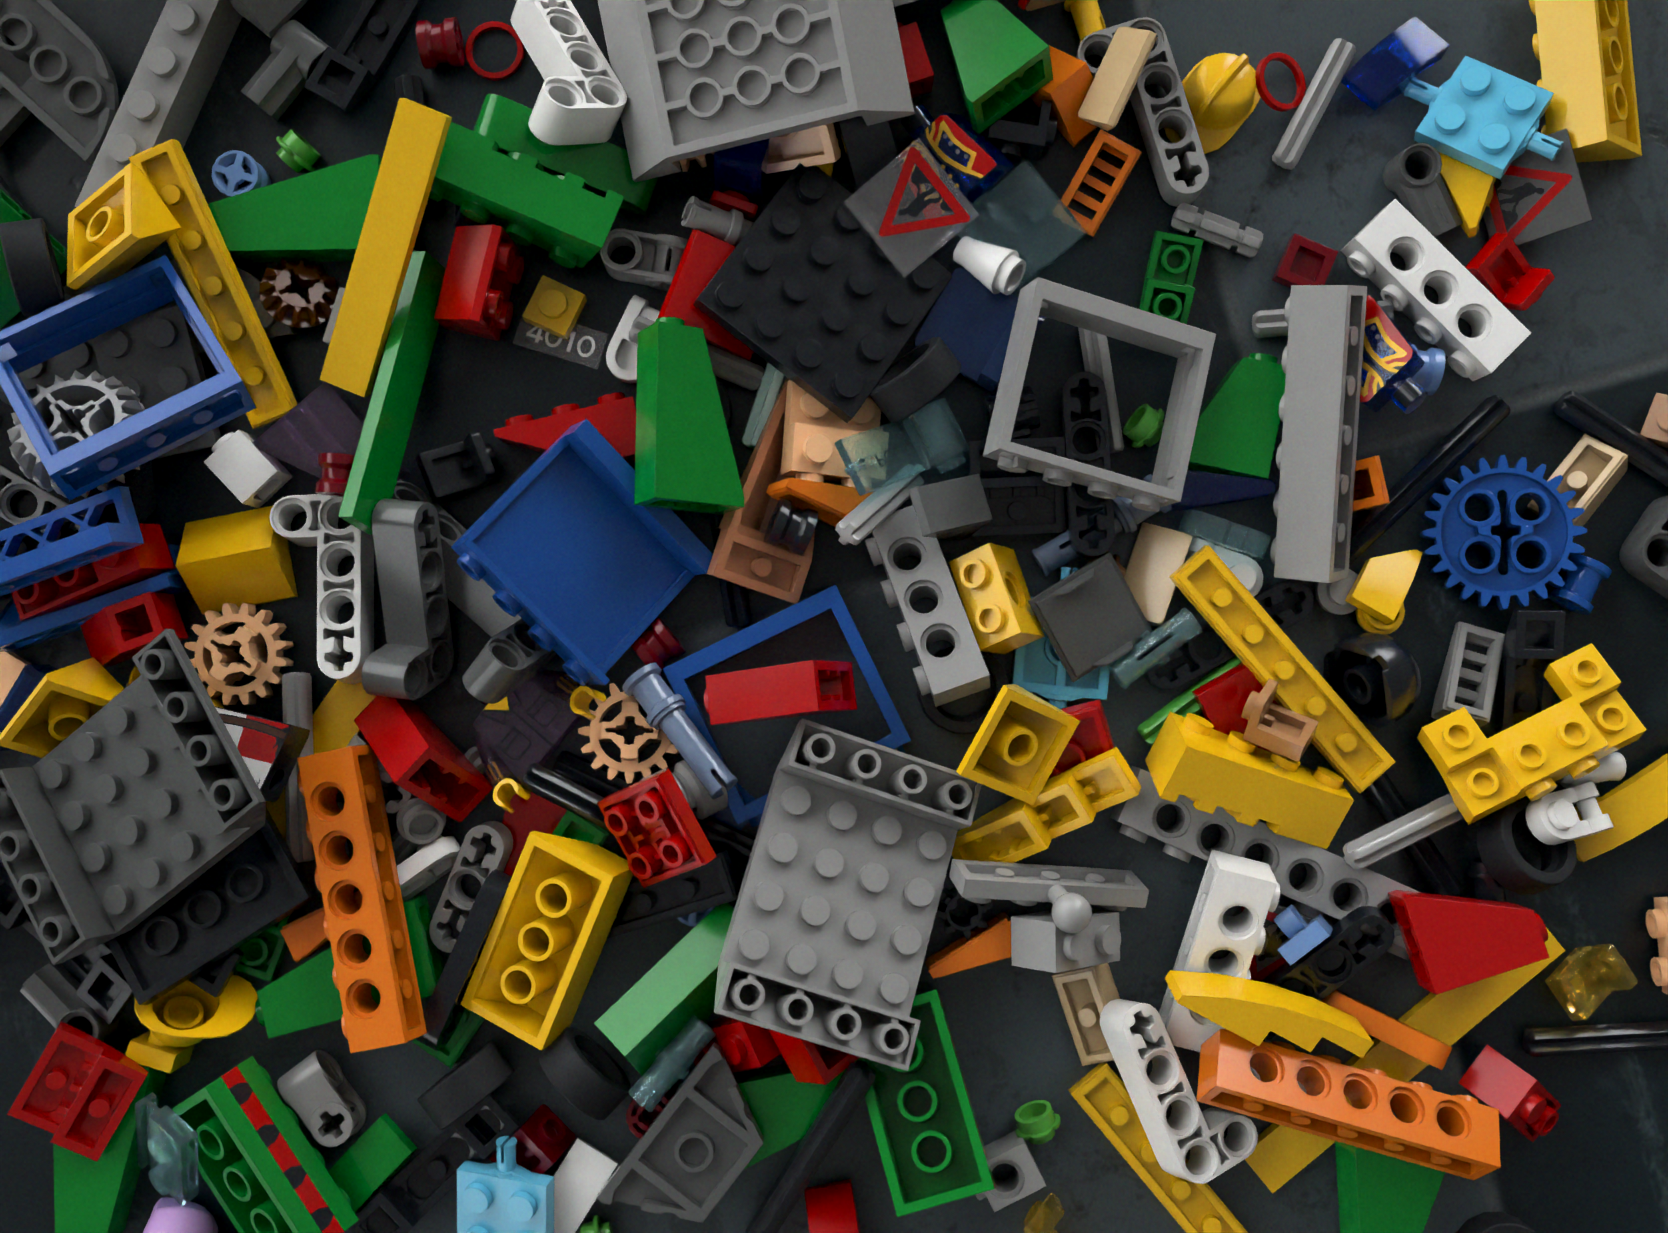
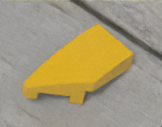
M1438 152L1442 161L1440 175L1463 222L1460 226L1468 238L1474 237L1479 230V222L1486 206L1489 207L1493 198V184L1496 178Z
M1415 549L1369 558L1365 561L1345 601L1386 625L1393 622L1413 582L1422 552Z

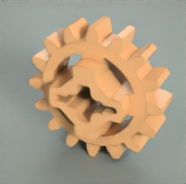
M242 603L240 609H238L236 604H223L222 615L217 611L208 610L205 612V617L209 624L207 626L193 624L191 629L199 636L197 642H185L184 647L190 651H195V658L190 659L194 668H197L198 676L203 685H209L206 691L210 698L214 699L222 695L223 705H236L239 698L243 705L256 704V694L261 698L272 697L274 694L270 684H282L283 674L279 672L281 667L293 666L294 663L293 660L283 657V651L294 646L293 641L281 640L279 637L287 628L284 623L270 625L273 612L270 610H260L256 614V605ZM245 623L243 627H238L234 634L222 631L232 624ZM265 642H266V645H267L268 657H267V652H266V648H265ZM231 646H241L239 653L248 663L238 662L240 656ZM244 674L256 677L249 684L243 686L233 685L235 681H240Z
M614 683L609 684L611 696L605 702L594 698L598 707L595 711L589 709L590 713L595 715L596 718L594 720L587 718L591 721L590 726L578 728L579 735L590 738V743L581 748L584 755L593 753L597 755L591 767L597 771L607 765L609 767L607 779L614 781L620 772L625 773L628 785H633L636 773H642L645 778L652 774L651 768L654 766H658L660 769H669L663 758L666 753L678 755V750L671 744V741L662 729L656 730L654 727L649 726L646 719L641 715V705L634 696H627L624 691L620 692ZM622 703V711L611 722H602L610 709ZM632 720L635 721L638 729L653 732L635 736L634 744L630 745L627 744L624 736L612 733L627 729L628 721ZM600 741L614 742L621 749V763L613 760L605 753ZM661 742L657 751L650 758L639 763L640 753L650 743Z

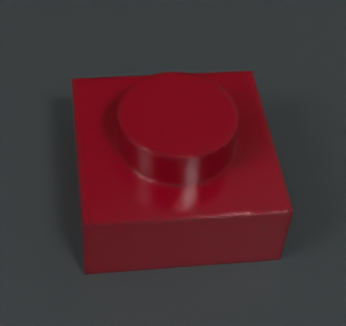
M1295 233L1288 241L1272 281L1291 288V285H1325L1339 251Z

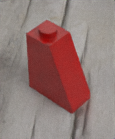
M809 660L705 676L704 706L710 715V725L739 724L857 710L852 662Z
M376 696L354 719L356 725L396 785L459 823L493 789L490 782L419 706L410 700Z
M1403 890L1388 892L1417 983L1420 987L1435 995L1550 958L1545 945V941L1548 940L1547 928L1542 918L1537 913H1534L1532 909L1509 902Z

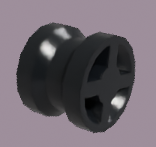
M781 497L769 520L764 542L772 545L785 544L789 546L792 553L801 556L808 547L814 533L818 511L810 508L804 510L797 509L793 506L792 501Z

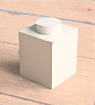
M239 429L235 433L230 432L222 436L213 445V453L204 461L208 468L242 504L260 508L293 477L256 436Z

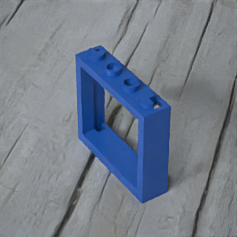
M166 255L140 265L136 269L108 282L96 285L80 295L56 306H51L39 314L0 331V385L49 476L69 501L257 408L242 379ZM174 300L218 374L60 451L19 373Z
M836 585L663 668L674 694H680L686 700L685 705L687 707L684 712L727 768L726 761L686 680L832 610L891 731L890 734L874 741V743L906 753L903 744L911 741L909 734ZM735 784L732 789L727 791L728 806L737 824L739 825L749 820L752 827L759 825L768 793L745 803L737 784Z

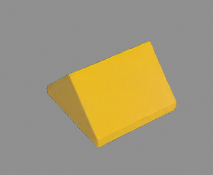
M131 162L68 214L67 286L74 290L110 281L123 275L181 228L140 168Z
M273 506L185 523L175 566L203 615L208 610L222 612V606L226 603L236 604L239 609L242 603L259 605L298 597L288 541L285 537L276 533L270 523L269 516Z
M94 657L49 672L1 732L0 746L43 758L125 688Z
M1016 684L1003 685L956 772L965 778L1034 805L1080 721Z

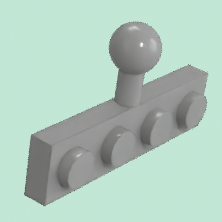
M952 859L949 878L960 895L974 903L985 904L991 902L992 899L1010 900L1022 906H1034L1037 902H1051L1053 904L1052 919L1055 925L1066 933L1081 932L1089 925L1092 918L1091 905H1100L1112 911H1125L1127 907L1146 908L1149 889L1132 870Z

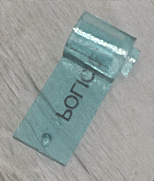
M945 398L925 405L901 421L882 425L840 439L834 443L846 466L845 472L851 477L860 496L938 468L940 474L947 473L966 463L963 454L968 452V443Z

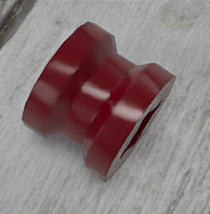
M456 17L445 18L441 24H432L428 20L416 22L417 46L425 70L435 69L440 63L446 62L453 67L464 65V43L461 28Z
M319 453L318 465L322 468V478L316 483L315 493L343 497L355 455Z
M659 616L631 645L645 665L657 663L662 671L665 662L670 658H679L686 653L682 644Z

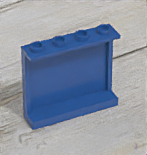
M587 419L570 426L451 546L460 556L457 559V563L461 569L476 581L483 579L496 592L492 597L497 605L513 617L518 614L531 627L528 630V634L533 641L546 651L550 652L553 649L565 661L562 665L563 670L582 686L586 683L588 685H606L610 681L605 675L608 670L695 575L707 574L713 556L711 551L671 509L634 505L635 470Z

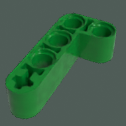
M486 95L473 131L495 140L500 146L499 153L506 156L511 151L526 153L539 159L544 172L553 176H565L566 172H570L586 179L584 187L592 193L605 198L609 189L625 196L620 209L638 215L646 214L659 177L634 182L626 149L610 142L576 145H551L535 137L530 131L528 122L533 109L500 95Z

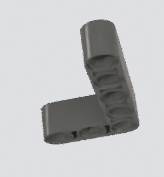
M397 481L392 499L429 502L437 510L448 599L492 637L464 673L462 682L467 691L476 699L485 703H497L544 670L556 655V652L553 649L550 652L546 651L535 643L528 634V630L531 627L518 614L513 617L501 609L492 597L496 592L483 579L480 581L474 580L458 565L457 559L460 556L451 546L467 530L440 505L432 502L431 497L419 487L406 481Z

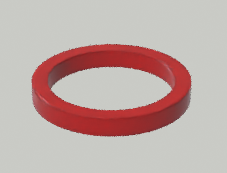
M490 21L479 25L471 32L466 42L465 53L469 65L476 74L487 80L499 81L511 77L518 71L524 59V45L513 27L503 22ZM489 30L505 31L517 43L515 61L509 68L501 72H487L478 67L473 59L475 41L481 34Z
M1282 52L1271 53L1258 63L1255 72L1256 88L1262 100L1270 108L1280 112H1286L1297 107L1302 102L1306 91L1305 77L1299 64L1291 56ZM1270 61L1284 63L1293 73L1297 90L1295 98L1291 103H1281L1269 93L1265 84L1264 73Z

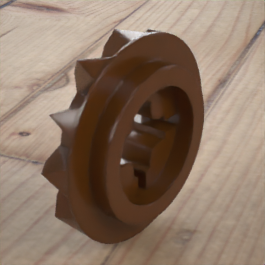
M303 257L297 262H287L282 258L277 266L272 269L266 268L259 287L260 300L267 313L278 322L296 328L314 327L328 320L338 293L335 277H330L325 272L322 264L314 266L307 263ZM292 280L298 283L301 288L310 287L307 295L308 304L297 293L289 294L291 292Z

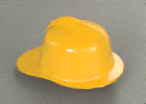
M1218 53L1207 56L1197 63L1182 81L1204 154L1216 151L1227 143L1254 111L1261 98L1256 88V71L1249 64V57L1245 53L1240 56L1230 53ZM1164 128L1167 138L1172 143L1180 141V136L1175 130Z
M238 975L231 976L221 995L216 998L187 980L149 1005H139L136 998H134V1011L140 1022L151 1030L153 1035L163 1044L172 1047H189L201 1042L203 1039L227 1037L242 1030L254 1018L258 995L252 984Z

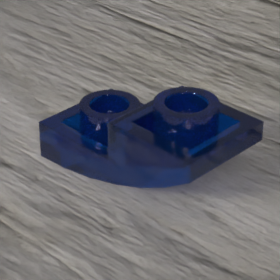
M1413 17L1366 53L1344 74L1341 83L1375 111L1402 94L1413 77L1441 60L1450 45L1418 18Z

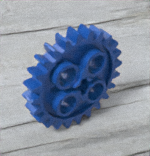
M1500 455L1497 458L1493 469L1490 468L1485 458H1480L1476 462V474H1473L1466 466H1461L1457 470L1461 483L1459 484L1447 477L1441 484L1448 495L1433 493L1429 498L1439 510L1425 511L1422 515L1423 519L1434 524L1433 528L1426 529L1420 533L1421 538L1434 541V546L1429 547L1422 554L1424 557L1437 556L1440 561L1431 569V574L1446 571L1449 577L1446 579L1443 588L1446 590L1457 583L1461 585L1462 589L1459 596L1461 601L1466 600L1473 592L1477 593L1479 608L1486 607L1491 598L1496 597L1499 610L1508 608L1510 597H1514L1520 608L1529 606L1528 592H1531L1540 601L1548 598L1545 583L1557 589L1563 587L1565 583L1558 572L1560 570L1572 573L1577 570L1578 567L1568 559V556L1580 555L1585 552V548L1574 543L1573 538L1587 533V528L1573 525L1572 520L1585 511L1584 508H1568L1566 503L1576 495L1575 490L1562 494L1558 492L1557 487L1563 479L1561 475L1546 481L1543 479L1546 465L1543 463L1533 470L1532 473L1526 471V457H1521L1513 468H1509L1505 455ZM1499 491H1503L1506 494L1503 517L1504 529L1513 531V536L1504 542V558L1507 566V573L1505 575H1501L1498 571L1501 555L1500 536L1491 534V530L1501 522L1500 506L1497 499ZM1526 497L1536 502L1539 509L1536 520H1524L1517 514L1515 505L1518 498ZM1477 498L1485 502L1489 510L1485 521H1474L1467 516L1464 507L1468 499ZM1469 545H1480L1486 549L1489 554V563L1486 568L1476 569L1467 563L1465 552ZM1519 545H1531L1539 552L1540 559L1536 568H1525L1517 561L1516 551Z

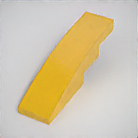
M1115 747L1048 779L1034 805L1013 798L972 822L970 827L959 830L956 835L952 856L954 859L1017 862L1048 849L1053 838L1092 823L1097 812L1138 796L1141 784L1119 749Z
M1170 970L1165 976V980L1178 1004L1257 1046H1260L1268 1033L1272 1031L1301 1048L1312 1052L1323 1037L1363 1059L1374 1044L1356 1017L1313 997L1265 982L1216 973Z

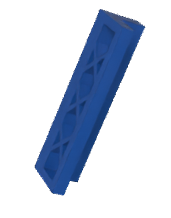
M118 486L1 530L0 545L4 544V547H0V596L144 544L129 488ZM115 503L120 523L107 522L98 526L97 523L105 506ZM70 520L81 526L77 534L56 541L64 521ZM29 535L39 541L37 549L16 556L24 536Z
M170 544L168 548L174 565H176L179 546ZM176 568L167 573L71 607L26 621L20 620L16 605L13 603L0 621V652H19L81 630V625L104 607L149 591L176 596L188 592L189 589Z

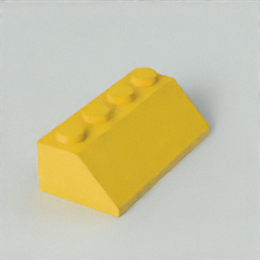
M1528 0L1530 9L1536 16L1537 33L1532 38L1533 51L1541 66L1542 79L1537 81V86L1554 93L1551 103L1545 111L1546 125L1542 126L1541 133L1549 135L1567 128L1577 163L1633 159L1642 156L1628 1Z
M538 831L530 832L460 1005L541 1051L550 1046L566 1027L571 1026L633 877L628 866V860L594 843Z

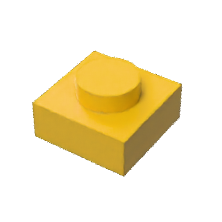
M542 275L522 317L525 322L567 341L587 302L585 294Z
M150 1030L130 1040L126 1056L140 1065L172 1073L189 1063L194 1045L189 1047H172L163 1044Z

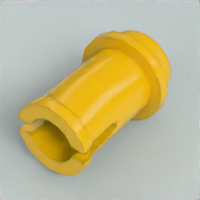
M1098 0L1065 1V11L1072 14L1080 42L1085 36L1106 28Z

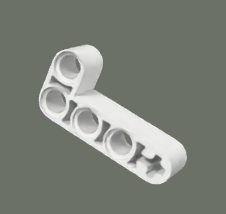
M517 0L511 15V24L544 79L529 118L528 125L530 131L535 137L551 145L607 142L611 138L625 107L627 94L571 0Z
M322 494L282 497L271 508L269 518L272 528L276 533L298 546H317L318 667L325 675L348 684L362 682L361 673L367 657L374 652L373 535H368L353 525L344 529H338V514L343 497ZM306 512L307 519L304 526L299 530L292 531L291 522L298 513ZM347 556H354L355 563L353 569L347 575L340 577L337 570L339 563ZM353 602L354 615L348 622L340 624L337 618L339 609L345 603ZM338 635H343V641L338 639ZM348 653L353 654L352 661L344 663L343 668L339 666V659L347 658Z
M1123 999L1112 1000L1104 1006L1100 1014L1101 1031L1161 1168L1173 1176L1193 1183L1204 1184L1248 1158L1254 1152L1257 1145L1258 1133L1256 1126L1248 1117L1226 1110L1209 1108L1201 1112L1162 1018L1156 1008L1150 1004ZM1152 1059L1153 1067L1150 1075L1148 1076L1147 1065L1149 1061ZM1171 1104V1115L1167 1120L1166 1111L1169 1105ZM1226 1127H1227V1128H1228L1227 1136H1226V1138H1225V1140H1224V1132H1225V1129H1226ZM1190 1149V1159L1186 1164V1155Z

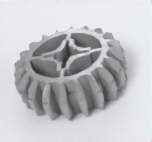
M75 370L70 380L67 381L55 375L54 385L48 388L36 384L38 395L32 398L60 451L85 439L79 432L75 433V429L79 430L83 436L87 435L90 437L145 410V407L140 403V399L132 389L130 390L128 386L124 387L122 382L114 376L106 379L96 370L87 378L84 374ZM11 413L15 427L7 430L9 440L12 443L9 449L11 450L12 457L20 465L19 469L40 488L45 489L47 492L55 490L57 494L67 498L49 476L16 413ZM124 474L114 478L116 481L125 483ZM108 482L98 486L97 489L102 492L107 491ZM90 491L82 494L81 496L87 498Z

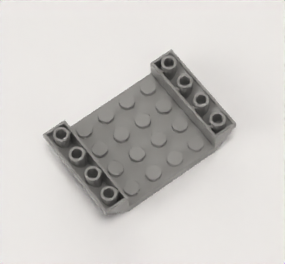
M597 0L610 67L627 94V102L620 117L634 182L681 172L679 160L862 116L867 126L915 114L893 0Z
M803 718L800 719L774 773L720 955L714 1013L908 1071L921 1020L909 1017L956 835L959 829L972 825L982 784L959 775L956 770Z

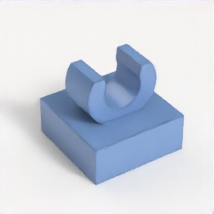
M1292 904L1274 919L1277 926L1288 937L1280 945L1278 951L1290 966L1328 938L1333 931L1321 914L1309 923H1306L1302 915Z

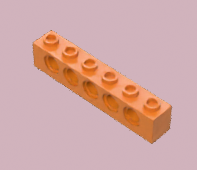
M357 745L297 758L299 765L297 783L306 804L308 815L306 833L309 841L313 844L317 865L315 869V883L318 890L322 893L325 910L323 927L324 933L331 943L334 960L332 978L335 987L340 993L343 1010L341 1018L343 1035L348 1040L350 1053L407 1043L426 1034L427 1030L376 754L370 745ZM339 790L342 792L345 800L342 810H340L336 802ZM347 838L353 845L352 858H349L345 851ZM355 887L362 894L361 907L354 900ZM364 936L368 938L371 944L370 956L363 949L362 940ZM372 985L380 993V1004H377L372 998Z
M1219 1029L1201 1044L1196 1100L1198 1102L1470 1180H1476L1501 1168L1499 1109L1479 1104L1478 1100L1472 1096H1451L1437 1092L1427 1083L1399 1081L1387 1077L1384 1071L1378 1069H1358L1341 1064V1060L1333 1056H1313L1296 1051L1293 1045L1285 1042L1276 1041L1268 1043L1263 1041L1260 1046H1257L1227 1029ZM1250 1067L1256 1070V1072L1260 1076L1261 1081L1253 1075ZM1297 1081L1304 1086L1306 1093L1299 1087ZM1345 1096L1351 1101L1352 1106L1347 1102Z

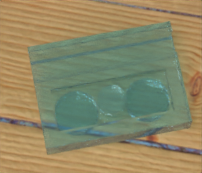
M151 1092L135 1103L138 1165L142 1169L150 1165L151 1170L148 1174L154 1188L162 1195L170 1194L183 1206L199 1195L198 1133L167 1105L159 1109L157 1107V1096Z

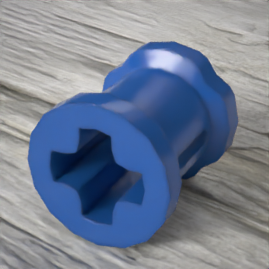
M1581 554L1570 555L1568 559L1578 568L1575 572L1566 573L1563 578L1565 585L1558 589H1552L1549 599L1572 612L1590 615L1594 608L1591 601L1601 581L1609 579L1612 570L1600 561Z

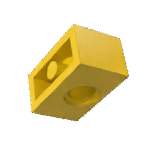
M987 543L949 562L980 651L1006 654L1045 637L1041 624L1028 603L1031 596L1014 549Z

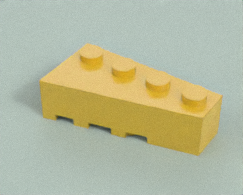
M1171 711L1169 712L1145 759L1160 798L1176 802L1181 794L1194 801L1192 805L1197 810L1213 814L1216 807L1219 806L1239 823L1254 827L1261 819L1266 821L1267 827L1275 834L1323 849L1329 847L1354 802V799L1343 785L1344 779L1340 775L1321 766H1318L1314 771L1300 765L1301 761L1297 762L1258 748L1256 744L1244 740V734L1231 731L1229 735L1213 729L1212 723L1196 714L1187 713L1183 717Z

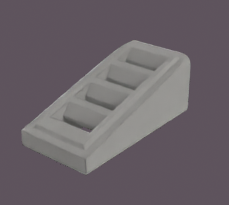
M1460 621L1455 624L1434 698L1432 718L1438 720L1465 706L1479 728L1490 722L1505 634ZM1465 643L1487 648L1486 655L1464 649ZM1462 661L1482 667L1481 672L1461 667ZM1458 681L1476 685V691L1458 687ZM1455 700H1458V701H1461V702H1465V703H1468V704H1472V705H1471V707H1470V706H1467V705H1463V704H1460V703H1456Z

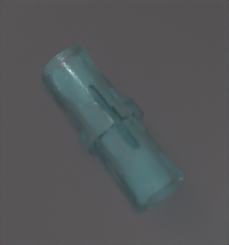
M1183 607L1179 613L1153 632L1146 630L1139 635L1140 641L1134 645V649L1107 665V668L1115 680L1126 689L1129 687V684L1155 665L1164 666L1170 661L1169 655L1196 634H1200L1202 628L1191 612ZM1171 636L1170 639H1168L1166 642H1164L1163 644H1161L1160 646H1158L1156 649H1154L1150 654H1148V655H1147L1146 657H1144L1142 660H1140V661L1137 660V659L1140 658L1142 655H1144L1146 652H1148V651H1150L1152 648H1154L1158 643H1160V642H1161L1162 640H1164L1166 637Z
M694 1014L666 1048L660 1047L655 1053L657 1059L635 1085L628 1090L630 1096L640 1106L644 1107L646 1104L645 1109L649 1112L655 1109V1106L678 1079L684 1080L690 1073L688 1067L716 1036V1033L703 1020L699 1022L700 1019Z

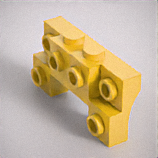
M1592 643L1550 663L1545 670L1543 676L1562 700L1561 702L1489 738H1486L1465 706L1421 728L1417 739L1441 774L1455 806L1468 825L1525 796L1530 801L1544 797L1557 787L1555 781L1569 774L1576 780L1591 773L1600 766L1599 759L1639 740L1647 730L1616 690L1622 682Z

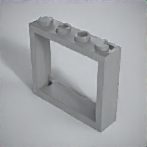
M1037 277L1020 289L983 457L997 460V467L1005 471L1025 473L1028 469L1042 473V480L1050 484L1071 486L1073 482L1087 486V493L1095 497L1116 499L1118 495L1131 499L1133 507L1144 511L1159 512L1160 507L1181 502L1216 334ZM1039 315L1178 358L1151 483L1011 442Z

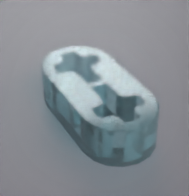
M1191 509L1185 510L1178 530L1225 549L1246 555L1257 561L1264 560L1271 540L1269 535L1258 530Z

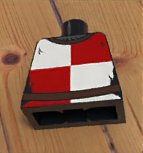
M216 707L265 801L276 802L280 798L297 762V758H299L310 730Z

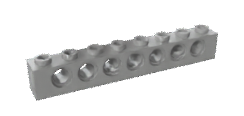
M1132 766L1131 770L1141 784L1139 795L1116 804L1110 818L1122 823L1119 829L1120 833L1144 844L1148 836L1165 842L1163 852L1187 863L1190 862L1192 855L1208 861L1212 850L1245 858L1247 849L1251 845L1259 843L1264 852L1261 862L1269 864L1277 883L1280 884V894L1296 900L1294 907L1297 911L1313 919L1319 914L1323 917L1325 913L1341 920L1352 910L1361 906H1373L1380 909L1384 904L1390 902L1388 892L1394 890L1419 892L1367 868L1354 870L1350 864H1346L1342 857L1320 847L1275 834L1261 821L1254 825V827L1239 823L1219 806L1216 807L1213 814L1197 810L1192 805L1194 801L1181 794L1176 802L1162 799L1159 797L1150 772ZM1172 804L1177 811V820L1172 827L1160 829L1156 821L1157 813L1161 807ZM1216 824L1220 830V839L1214 847L1205 849L1201 843V833L1206 826ZM1303 863L1307 870L1306 879L1301 885L1292 887L1289 881V873L1295 865ZM1347 883L1350 888L1349 899L1343 905L1336 906L1333 899L1334 891L1340 884ZM1393 911V916L1389 922L1394 929L1395 938L1392 946L1387 951L1409 960ZM1367 923L1360 927L1362 935L1370 933L1377 936L1379 934L1376 927L1372 928Z

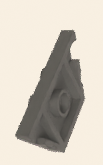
M714 1042L600 1190L596 1199L601 1203L611 1205L613 1201L641 1206V1211L659 1215L673 1213L680 1219L703 1223L763 1145L764 1137L721 1047Z

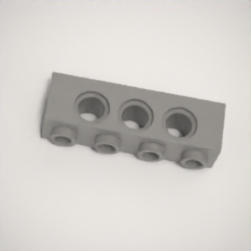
M913 505L894 511L871 532L872 537L865 539V543L873 565L883 564L888 579L881 581L880 584L889 608L898 606L904 622L897 624L896 627L905 652L914 649L920 666L912 668L921 695L924 696L931 693L934 704L938 707L990 688V674L937 538L922 536ZM905 556H915L921 560L920 564L912 570H902L896 566L898 561ZM921 598H931L938 603L933 611L925 614L918 613L912 609L913 604ZM939 640L948 641L954 646L952 653L942 658L932 656L928 649L934 642Z

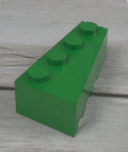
M451 122L429 199L441 201L444 198L460 206V212L475 222L486 224L489 221L497 226H502L514 242L524 246H531L533 243L547 250L549 258L564 267L575 268V266L583 268L602 249L625 196L609 189L605 198L584 187L586 179L570 172H566L565 176L548 174L544 172L539 159L523 152L514 151L509 152L506 156L498 152L500 146L495 140Z

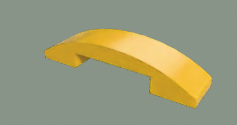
M1668 753L1602 797H1596L1602 814H1609L1614 828L1574 840L1577 859L1580 862H1585L1610 851L1668 818ZM1576 806L1575 809H1576V811H1577L1579 820L1582 821L1583 819H1582L1581 814H1580V812H1579V810H1578V808H1577V806Z

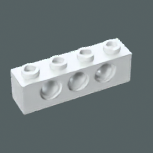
M1396 199L1382 209L1341 250L1347 257V263L1350 268L1360 277L1369 278L1381 290L1380 295L1382 299L1390 301L1394 310L1402 311L1414 323V330L1420 338L1429 344H1435L1439 349H1443L1448 357L1447 361L1450 367L1462 377H1469L1472 381L1491 374L1531 334ZM1391 252L1399 254L1404 259L1405 271L1393 266L1390 260ZM1425 285L1431 286L1436 290L1438 304L1431 303L1424 294ZM1459 318L1466 320L1470 324L1472 329L1470 338L1460 332L1458 328Z
M1216 850L1211 851L1175 961L1174 971L1216 973L1251 980L1249 967L1253 955L1259 956L1265 943L1266 932L1263 925L1268 911H1275L1280 898V884L1277 883L1268 863ZM1233 906L1245 907L1243 912L1237 916L1224 915ZM1216 951H1230V953L1224 958H1210V956ZM1167 986L1159 1014L1173 1046L1200 1052L1201 1044L1219 1029L1225 1028L1178 1004L1169 986Z

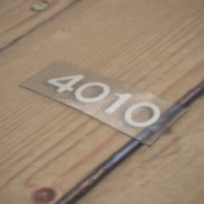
M521 316L513 344L598 369L608 334L575 324L566 341L525 322Z

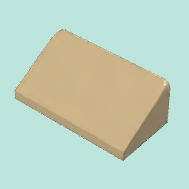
M1124 26L1116 30L1078 112L1080 119L1106 131L1112 130L1117 125L1158 38L1156 37L1157 33Z
M1584 434L1547 480L1550 481L1554 477L1561 475L1563 479L1557 487L1558 492L1562 494L1575 490L1576 495L1566 504L1569 509L1584 508L1585 512L1572 520L1573 525L1583 527L1624 476L1628 469V455ZM1531 500L1527 508L1538 516V505L1534 500Z
M1142 522L1126 567L1124 579L1148 624L1160 626L1164 622L1176 587L1169 576L1184 564L1193 536Z
M1105 963L1054 973L1052 979L1082 1066L1113 1061V1056L1100 1026V1014L1104 1006L1112 1000L1120 999L1109 964Z

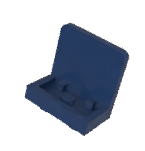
M959 267L951 274L952 278L939 295L919 330L914 345L917 347L933 337H940L961 363L959 374L993 392L1001 377L1018 298L1012 294L1005 295L1001 292L993 294L964 267ZM1039 315L1034 338L1046 317Z

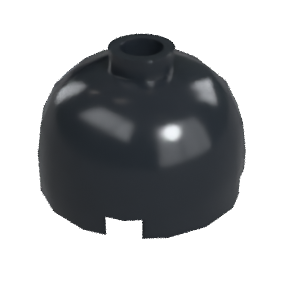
M1379 633L1354 635L1333 645L1335 649L1326 654L1323 670L1324 679L1341 696V699L1369 731H1378L1403 718L1411 711L1421 693V675L1416 659L1400 641L1389 635Z

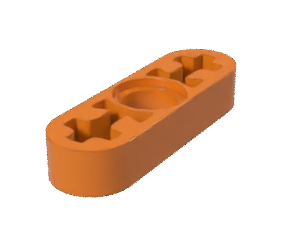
M1335 990L1322 1000V1002L1356 1017L1367 1034L1440 1070H1443L1453 1047L1338 990Z

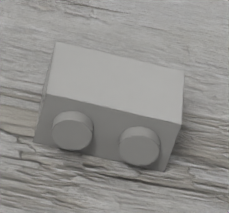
M1092 909V918L1089 925L1078 933H1066L1060 930L1052 919V910L1011 917L1012 966L1060 973L1120 961L1121 933L1119 912Z

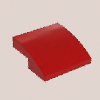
M693 229L658 318L676 317L683 319L685 326L703 328L707 342L726 352L750 360L754 352L693 305L736 247L702 231Z
M61 1021L7 1115L53 1133L51 1143L98 1161L146 1079L148 1071L110 1045Z

